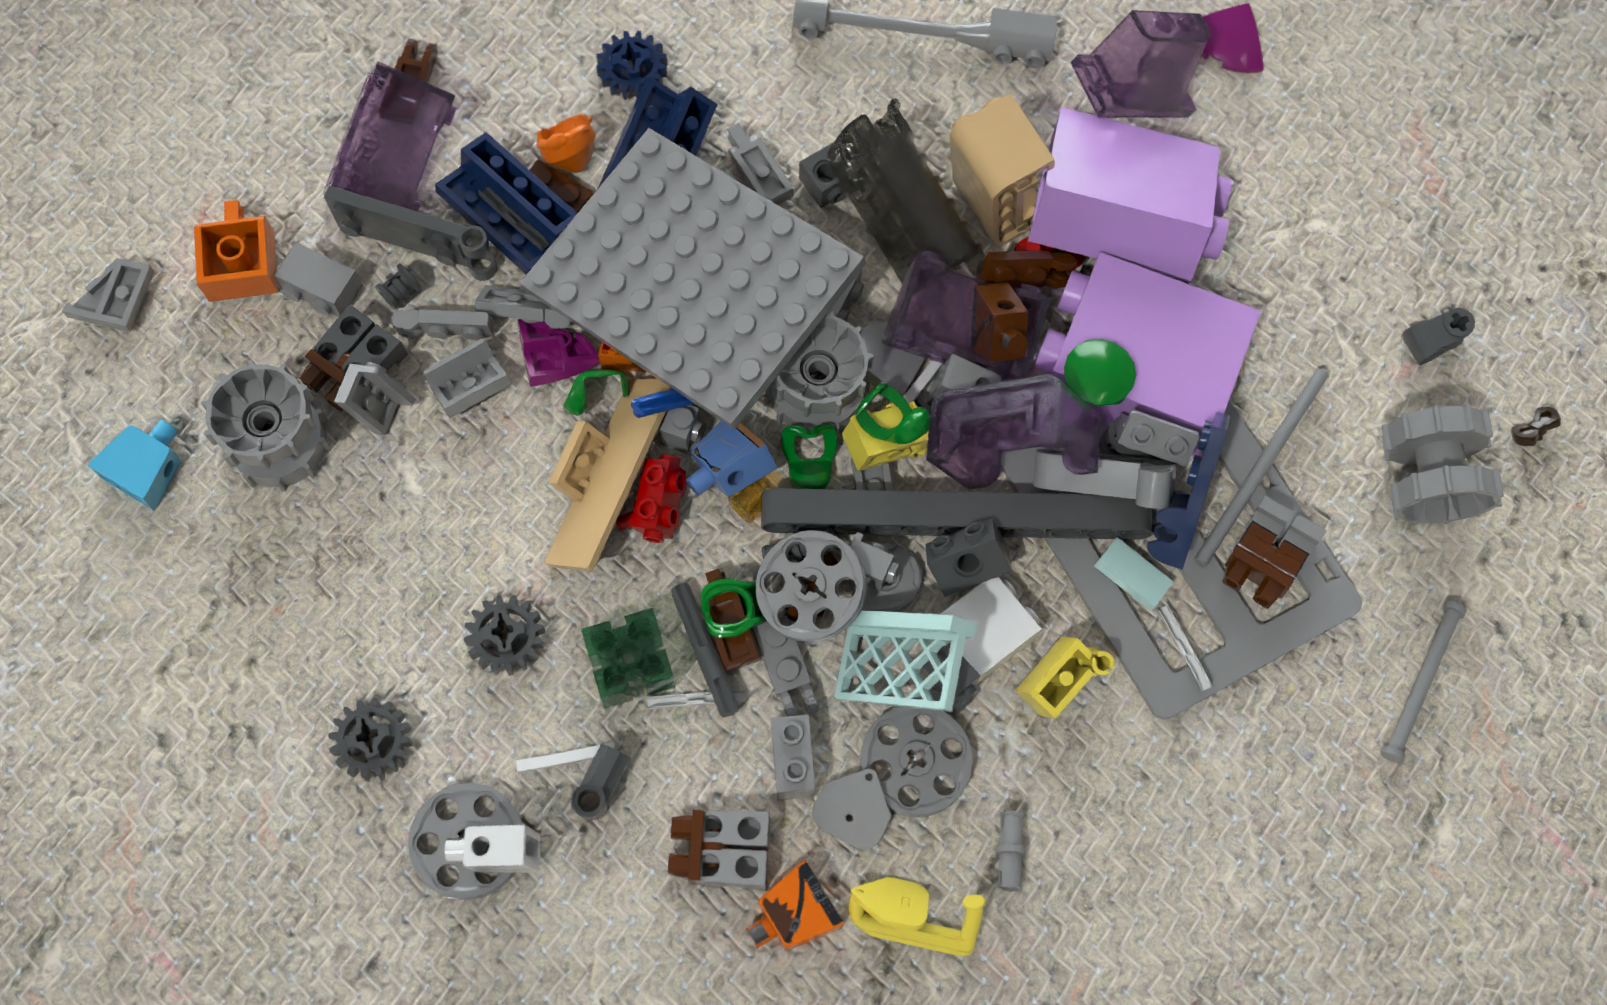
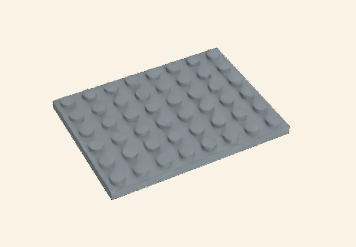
M648 128L519 284L526 292L735 430L862 270L866 261L864 256Z

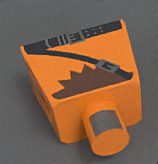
M804 860L758 900V906L764 917L747 927L746 930L757 949L777 937L783 949L788 951L843 928L844 922L807 861Z

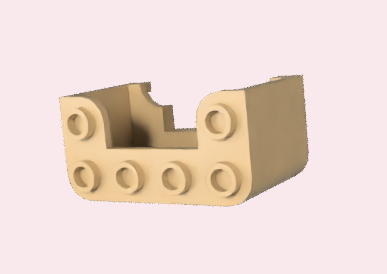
M1010 93L1003 98L996 97L984 105L983 109L972 115L966 114L959 117L953 123V129L949 135L953 182L994 246L997 247L1007 244L1030 231L1038 195L1034 189V186L1039 184L1036 174L1045 168L1049 171L1055 167V159Z

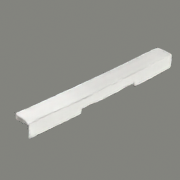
M1166 603L1163 607L1157 608L1201 691L1211 688L1212 685L1168 604Z

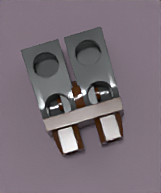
M349 304L318 341L314 350L311 349L305 355L309 365L305 368L299 379L314 393H317L327 381L334 384L324 398L334 408L342 412L344 409L338 406L334 400L349 364L366 365L367 362H372L384 367L388 371L395 362L400 364L408 353L399 339L378 324L375 325L374 321Z

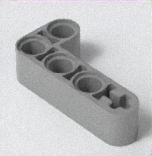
M1042 448L1036 450L1033 486L1048 490L1136 499L1135 504L1137 506L1164 509L1170 506L1174 498L1177 464L1157 459Z

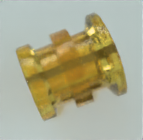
M761 478L739 491L738 495L728 496V501L742 519L751 523L755 520L754 513L761 512V493L772 488Z

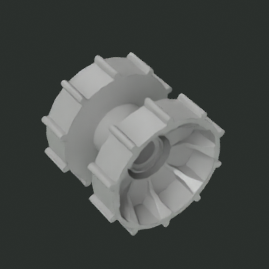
M831 310L829 314L823 317L766 389L765 396L766 398H771L773 408L777 413V424L784 423L787 426L799 425L808 430L820 424H831L835 427L838 438L839 431L846 428L850 418L856 414V410L863 401L865 393L869 392L870 381L866 379L867 369L872 368L874 354L867 351L865 341L861 336V326L853 327L845 320L834 316L835 312ZM815 372H821L827 377L823 380H815L810 375Z
M249 360L248 366L236 369L226 376L219 374L220 382L212 390L208 401H202L201 404L206 410L208 427L204 435L212 445L218 444L225 452L222 455L224 460L230 467L236 466L251 488L258 484L266 487H279L282 492H285L286 486L297 483L307 476L314 478L315 474L313 471L321 462L325 451H331L327 443V434L324 426L328 419L321 409H314L310 403V400L314 397L307 385L300 386L285 364L275 367L255 364L253 360ZM274 422L271 429L264 432L261 431L265 424Z
M1470 404L1440 407L1434 405L1432 408L1408 414L1402 413L1401 417L1381 426L1385 461L1404 464V467L1417 465L1418 473H1411V476L1404 478L1398 483L1391 484V500L1395 520L1402 519L1407 522H1413L1414 525L1443 522L1447 524L1451 521L1474 516L1480 517L1481 514L1495 507L1502 506L1501 497H1504L1500 470L1481 467V464L1467 466L1465 458H1471V455L1480 452L1484 448L1492 447L1490 437H1493L1489 410L1481 411L1471 407Z

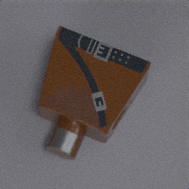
M1008 282L975 285L971 349L993 362L1024 358L1028 347V340L1026 339L1028 312Z

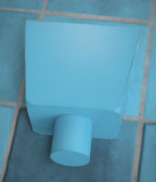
M162 419L159 420L149 435L133 425L128 426L88 466L101 479L154 511L181 462V459L175 452L168 447L179 431Z

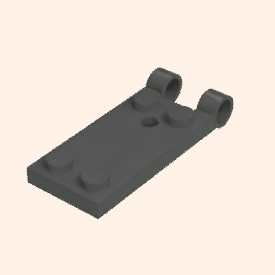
M328 186L324 199L339 229L343 233L352 237L362 235L435 257L439 262L453 266L456 263L469 268L471 275L480 281L489 280L495 275L497 265L493 254L488 250L489 241L481 227L475 225L464 226L333 186ZM474 236L483 239L482 243L474 248L468 247L466 243L469 238ZM487 259L491 262L485 270L473 268L478 260Z

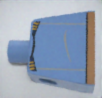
M720 421L692 449L691 455L699 469L689 476L686 482L697 496L703 494L713 485L726 496H733L778 467L766 444L742 423H739L734 430Z

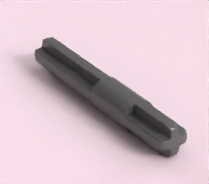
M688 583L676 585L671 589L672 597L721 717L734 715L739 711V705L690 585Z

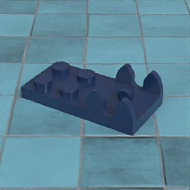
M1216 412L1213 422L1205 421L1197 449L1203 450L1202 456L1194 455L1186 484L1192 485L1191 492L1174 491V498L1170 506L1159 510L1156 514V518L1161 522L1160 524L1153 525V534L1157 540L1148 542L1147 550L1153 558L1163 564L1183 570L1228 430L1229 415Z

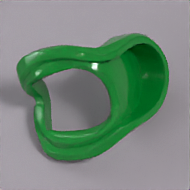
M613 369L585 371L575 379L563 404V408L569 414L580 416L586 411L585 378L620 375L623 397H627V376L622 371Z
M887 383L877 385L863 399L856 410V420L866 433L874 438L895 444L911 443L925 435L931 426L929 413L925 408L916 407L912 410L904 397ZM876 395L884 396L899 408L903 415L899 425L886 429L879 426L869 415L866 407Z
M820 424L811 430L799 425H789L783 428L781 447L788 462L789 479L794 489H825L831 479L832 460L837 448L835 427L831 424ZM796 434L804 438H816L823 434L825 445L823 455L815 460H805L798 457L794 451Z
M725 578L713 581L702 589L700 598L702 613L705 616L704 621L709 632L717 638L740 635L750 628L767 621L757 602L756 582ZM725 592H737L743 598L747 615L743 620L736 623H714L710 616L709 600Z

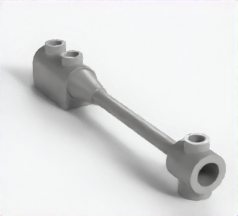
M796 0L793 28H799V34L805 38L816 37L818 31L825 32L827 22L952 38L960 43L993 54L992 58L997 63L1006 64L1011 62L1012 57L1025 58L1027 66L1039 68L1044 65L1045 61H1051L1058 16L992 8L990 22L963 23L956 26L829 9V0Z

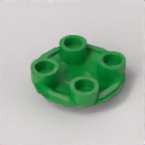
M1104 339L1087 340L1075 346L1067 356L1064 366L1065 382L1069 387L1070 396L1074 400L1096 406L1122 403L1133 389L1136 378L1135 365L1128 352L1118 344Z

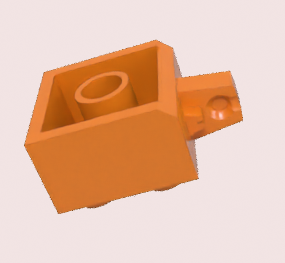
M238 200L224 202V221L194 226L197 285L209 302L278 293V282L274 277L277 271L275 237L266 216L244 218V209L240 206Z

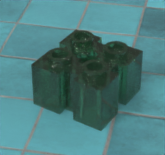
M653 608L624 616L626 625L612 629L609 620L581 629L592 667L600 665L602 667L594 670L593 673L604 709L632 701L631 691L645 687L647 696L676 687L666 650L663 649L656 652V648L663 647V642ZM631 653L632 657L636 658L634 662L629 664L621 662L624 661L623 655Z

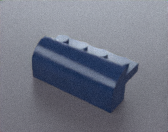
M650 76L644 81L598 188L648 128L696 156L718 104L691 86L677 94Z
M485 132L460 149L461 166L435 184V192L471 225L481 227L485 231L488 240L520 270L527 274L568 226L577 212L492 136ZM486 187L491 188L505 201L509 208L527 224L529 223L547 239L549 246L542 251L539 250L479 196V190L483 192L486 190Z

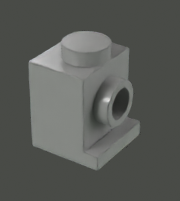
M688 405L668 410L659 429L661 445L691 455L692 449L701 441L707 427V423L700 421L699 408Z
M857 532L850 547L863 564L867 586L881 592L885 581L892 583L900 563L893 561L894 555L889 554V550L883 545L875 542L864 543L863 534Z

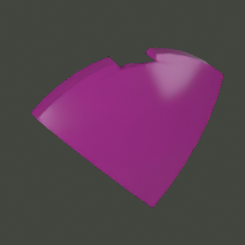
M1250 3L1219 10L1183 25L1182 31L1187 41L1204 59L1210 54L1215 60L1223 61V69L1233 72L1259 73L1263 71L1261 45Z
M517 319L521 348L530 387L564 380L599 364V356L594 346L579 332H575L574 339L565 330L550 328L545 321L527 323Z

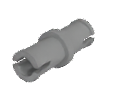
M1004 811L1000 812V844L996 845L995 853L999 856L997 889L1016 892L1022 890L1021 864L1022 858L1026 856V847L1022 846L1024 813Z

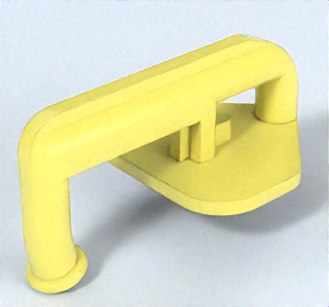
M885 877L852 888L848 903V915L860 930L872 937L952 955L967 956L973 952L976 946L983 918V907L986 901L981 895H969L963 899L962 903L966 908L962 930L926 923L929 904V892L927 889L912 881Z

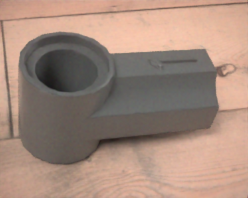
M601 743L580 786L572 794L571 804L574 811L585 820L595 821L602 818L608 811L609 801L631 758ZM588 793H597L600 797L597 809L592 812L583 811L581 808L582 798Z

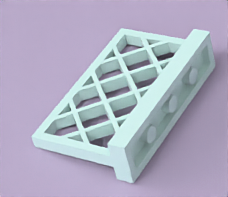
M861 610L855 621L848 627L834 699L952 712L965 639H975L977 624L954 615ZM859 637H865L869 647L858 656ZM892 639L896 649L885 659L881 648ZM919 641L924 651L913 661L908 650ZM946 643H951L949 656L941 663L936 652ZM874 656L879 666L868 676L864 665ZM902 658L906 669L895 678L891 667ZM930 660L935 670L923 681L918 670ZM857 673L862 683L852 693H849L851 678ZM884 675L889 686L878 695L873 685ZM912 677L917 688L906 698L901 687ZM941 680L943 684L940 701H934L929 690Z

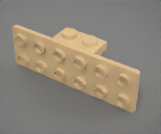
M630 379L628 381V396L623 397L622 394L604 434L586 421H577L548 484L573 500L544 561L549 567L591 572L601 559L602 550L610 533L616 526L617 517L625 500L630 495L633 482L639 469L645 462V456L659 431V425L666 412L637 418L633 414L631 402L633 399L672 389L659 379Z

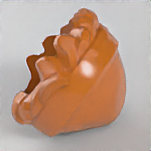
M579 114L561 121L555 126L550 127L549 130L543 128L541 131H538L536 146L537 149H540L544 161L566 172L578 173L583 171L594 151L596 135L590 125L592 117Z

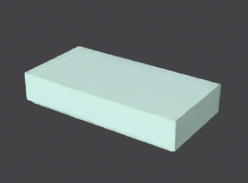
M1118 537L1115 538L1094 565L1095 568L1150 611L1156 607L1174 583Z

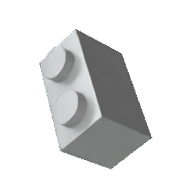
M295 242L274 274L281 287L280 291L284 296L295 302H299L300 299L310 303V306L315 311L325 316L331 313L339 317L347 306L351 305L363 286L355 269Z

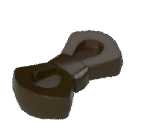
M1552 407L1537 408L1533 421L1527 425L1511 428L1514 442L1520 446H1534L1537 441L1543 439V435L1547 433V430L1561 425L1560 415Z

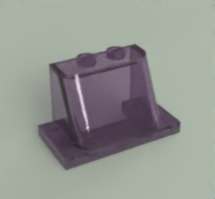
M1132 10L1091 54H1078L1070 63L1098 118H1189L1197 109L1187 90L1209 40L1210 31L1201 13Z

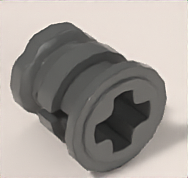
M400 263L397 265L398 272L394 275L392 273L388 274L385 277L386 282L383 284L378 283L375 286L378 293L395 310L399 307V302L402 299L407 301L411 297L410 293L413 290L418 292L422 290L416 278Z

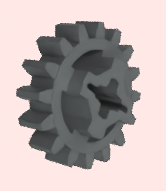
M497 595L496 604L492 606L487 600L482 601L485 610L479 612L473 609L471 612L476 620L475 623H465L466 630L472 633V635L464 637V642L467 646H474L468 651L472 660L480 657L478 665L482 670L491 665V671L494 675H498L501 668H505L508 675L511 676L514 672V666L517 665L522 670H527L525 660L530 658L537 661L538 656L534 649L544 648L545 646L543 639L537 637L546 633L543 624H536L541 619L539 612L534 611L530 613L532 607L528 601L519 606L518 599L514 595L511 596L509 603H504L501 595ZM510 614L521 617L526 623H523V621L515 622L510 618ZM494 617L490 624L487 627H484L486 623ZM504 623L510 631L507 634L506 648L500 640V637L503 635ZM523 643H526L525 646L522 648V650H520L518 653H516V651L519 649V647H520ZM483 648L496 649L500 653V657L489 654Z
M372 698L370 706H366L359 699L356 704L357 710L352 711L348 707L343 708L344 714L347 716L344 720L334 718L333 723L339 730L338 732L329 733L328 737L332 741L337 742V744L329 748V752L333 756H340L335 764L340 769L348 766L347 774L350 777L354 778L361 771V778L364 781H369L372 773L375 772L382 780L385 779V769L388 767L394 772L399 770L395 763L398 758L401 760L409 758L402 750L403 747L413 746V741L404 736L412 731V727L409 723H401L406 716L401 710L394 712L395 706L391 702L387 701L381 708L380 701L377 698ZM373 716L383 717L390 721L391 724L383 723L379 725L373 719ZM356 724V726H355V728L353 729L352 733L349 735L350 730H351L352 727ZM369 728L376 735L373 738L372 749L365 743L369 741ZM391 744H393L392 749H391L390 752L385 756V753L387 752L389 746H390ZM354 754L357 756L363 754L369 763L358 762L350 755Z

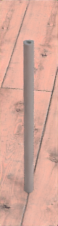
M1316 369L1195 556L1194 562L1197 565L1206 567L1329 377L1326 371Z

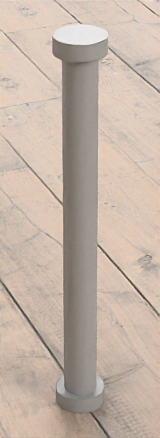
M1445 602L1443 607L1444 617L1389 745L1383 746L1381 755L1389 761L1395 763L1403 762L1405 757L1403 749L1458 620L1464 618L1467 609L1457 602Z

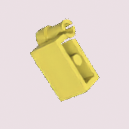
M914 401L908 403L912 410L917 407ZM893 403L886 405L881 411L870 413L867 410L873 420L879 426L886 429L896 427L903 418L901 411ZM856 414L850 418V422L842 433L858 471L908 456L910 459L916 458V453L918 457H921L930 451V447L927 444L931 439L929 432L911 443L895 444L874 438L866 433L858 424Z
M1061 636L1014 691L1040 716L1056 719L1091 677L1108 675L1110 672L1107 669L1113 670L1114 658L1110 653L1101 651L1098 648L1086 647L1078 638Z

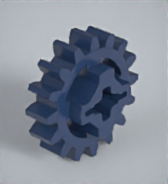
M624 31L622 39L612 35V44L603 43L601 45L603 53H597L596 55L598 64L596 65L597 75L601 78L602 87L610 86V92L613 96L619 91L622 92L623 100H627L630 94H634L637 99L644 81L650 76L662 83V78L668 75L667 54L663 53V45L661 43L654 45L652 35L642 39L641 31H637L634 37H630L628 31ZM630 60L632 61L633 66H635V70H632V67L629 63Z

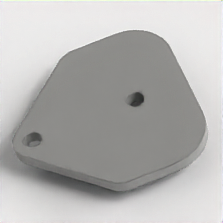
M865 769L827 782L823 786L812 811L814 822L820 829L859 849H871L878 845L891 821V813L879 776L873 769ZM867 774H872L873 778L871 781L866 779ZM849 814L853 817L851 822H848L846 819Z

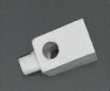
M526 825L466 827L464 838H447L446 861L463 862L464 867L472 871L539 873L540 833ZM490 845L488 852L485 854L486 848Z

